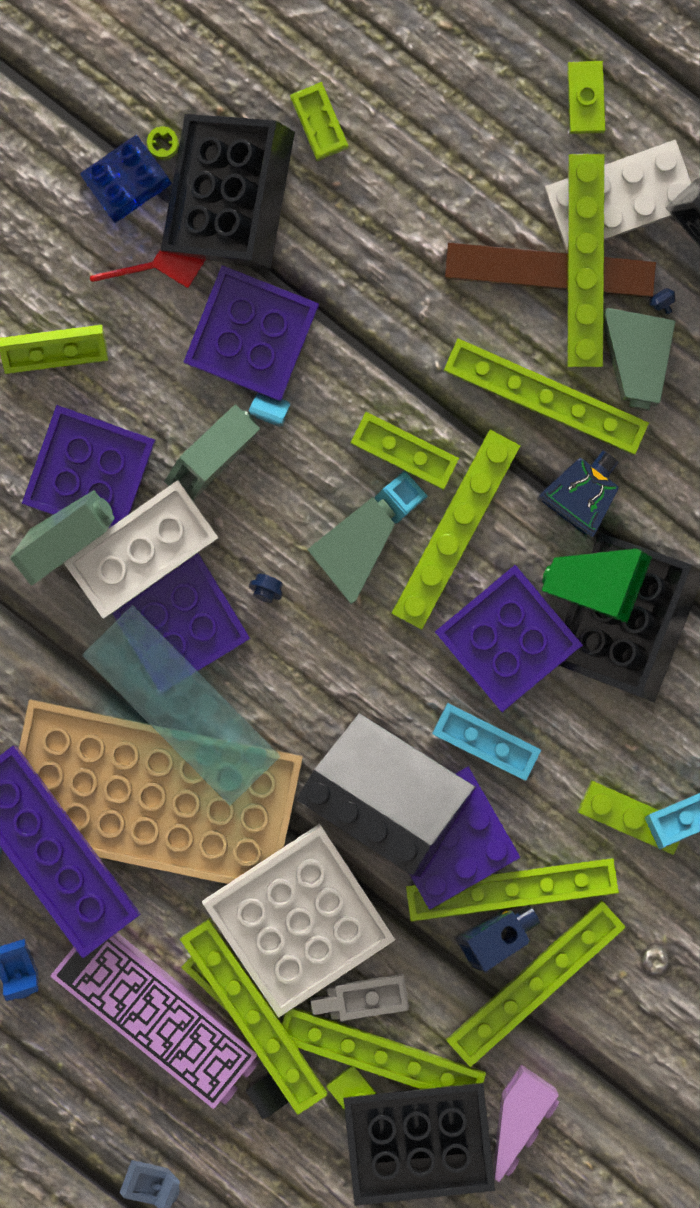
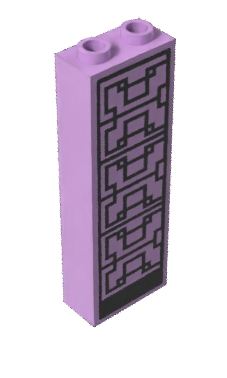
M116 933L83 959L73 947L50 976L212 1109L219 1102L225 1105L238 1088L234 1084L243 1074L247 1078L260 1062L256 1058V1052L242 1033L119 933Z

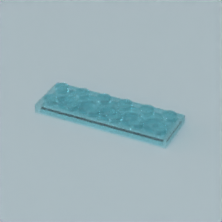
M133 605L82 654L230 806L281 756Z

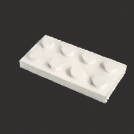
M676 140L604 165V241L672 217L665 207L691 184ZM567 178L545 186L544 192L564 248L568 254Z
M177 480L110 527L103 535L76 553L64 564L98 613L105 619L219 539V537Z

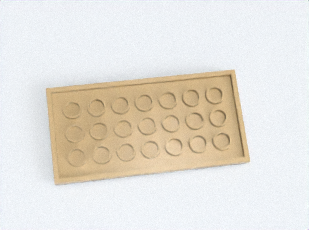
M29 700L19 750L98 857L229 884L284 847L303 756L36 700Z

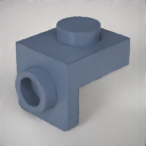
M131 1160L119 1193L126 1199L153 1204L157 1208H171L172 1203L178 1198L180 1181L168 1168Z

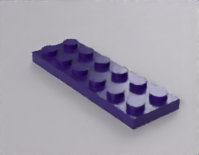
M13 745L0 755V847L83 959L141 914L19 748Z

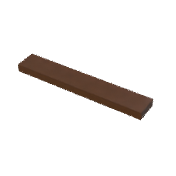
M448 242L445 279L567 290L568 254ZM604 257V294L644 298L653 297L656 262Z

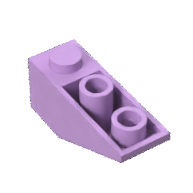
M520 1065L501 1095L493 1163L494 1178L498 1182H500L504 1175L510 1176L520 1160L517 1157L524 1145L527 1148L532 1145L539 1133L537 1126L544 1117L550 1118L559 1104V1101L556 1099L559 1096L556 1088L523 1065Z

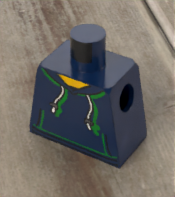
M602 450L592 465L579 458L542 491L537 499L586 537L591 538L596 533L619 489L615 483L608 479L619 462L604 450Z
M530 906L516 914L513 911L503 909L454 938L470 966L486 972L529 944L530 940L526 932L539 925L540 921ZM506 928V936L502 939L501 932Z

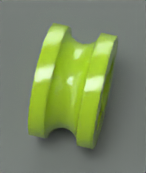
M160 126L154 128L149 133L147 147L153 157L165 161L170 160L177 154L179 141L172 129ZM160 136L165 139L169 136L172 138V141H169L171 148L168 151L163 148L158 151L154 149V146H157L155 141L157 137Z

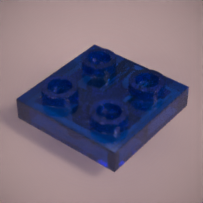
M137 134L80 173L114 224L172 185L166 173Z

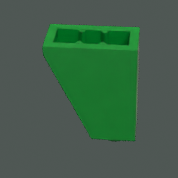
M638 549L556 557L543 574V588L541 591L627 623L652 557Z

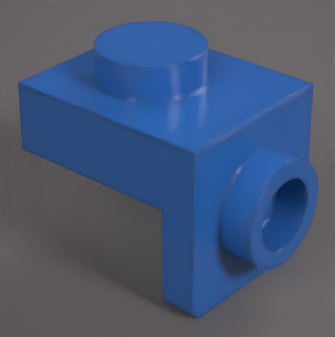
M25 939L0 946V979L3 983L5 1001L16 998L23 999L39 990L38 969Z

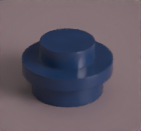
M257 574L255 580L250 581L249 588L254 591L253 596L256 599L272 603L273 599L280 600L282 598L283 592L281 588L283 583L278 579L265 574Z

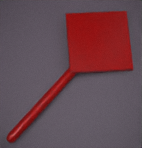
M159 250L152 262L91 275L89 280L96 282L155 268L188 289L206 260Z

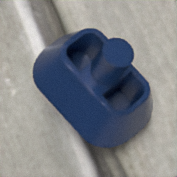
M669 288L663 289L650 298L649 305L657 311L664 309L666 314H670L672 312L670 305L675 302V291Z

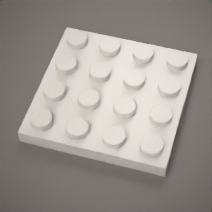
M320 824L202 901L204 907L278 1018L395 941V938Z

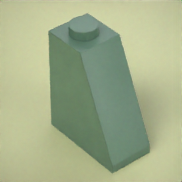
M606 308L603 311V327L621 400L630 402V408L650 411V406L656 407L661 401L676 321Z
M235 404L179 456L164 482L170 486L178 480L194 501L252 442L261 428L256 425V421L250 413L241 410Z
M95 490L91 491L29 529L10 559L32 586L108 530L115 518L110 505L105 499L100 498Z
M372 497L307 549L350 604L357 600L395 525L391 520L395 513L384 499L377 502Z

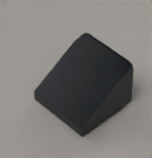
M269 1072L246 1086V1092L263 1120L289 1103Z

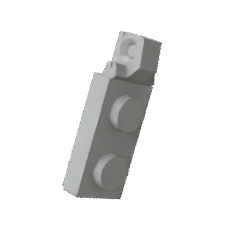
M404 974L335 984V986L327 987L328 995L310 998L312 1014L330 1012L331 1020L340 1019V1021L409 1010Z

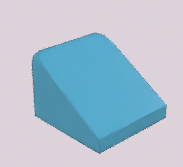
M257 393L250 406L249 413L254 418L281 427L284 424L290 403L283 399L279 402Z
M404 471L383 488L374 499L377 502L384 499L395 513L391 520L394 523H398L428 496L411 476Z

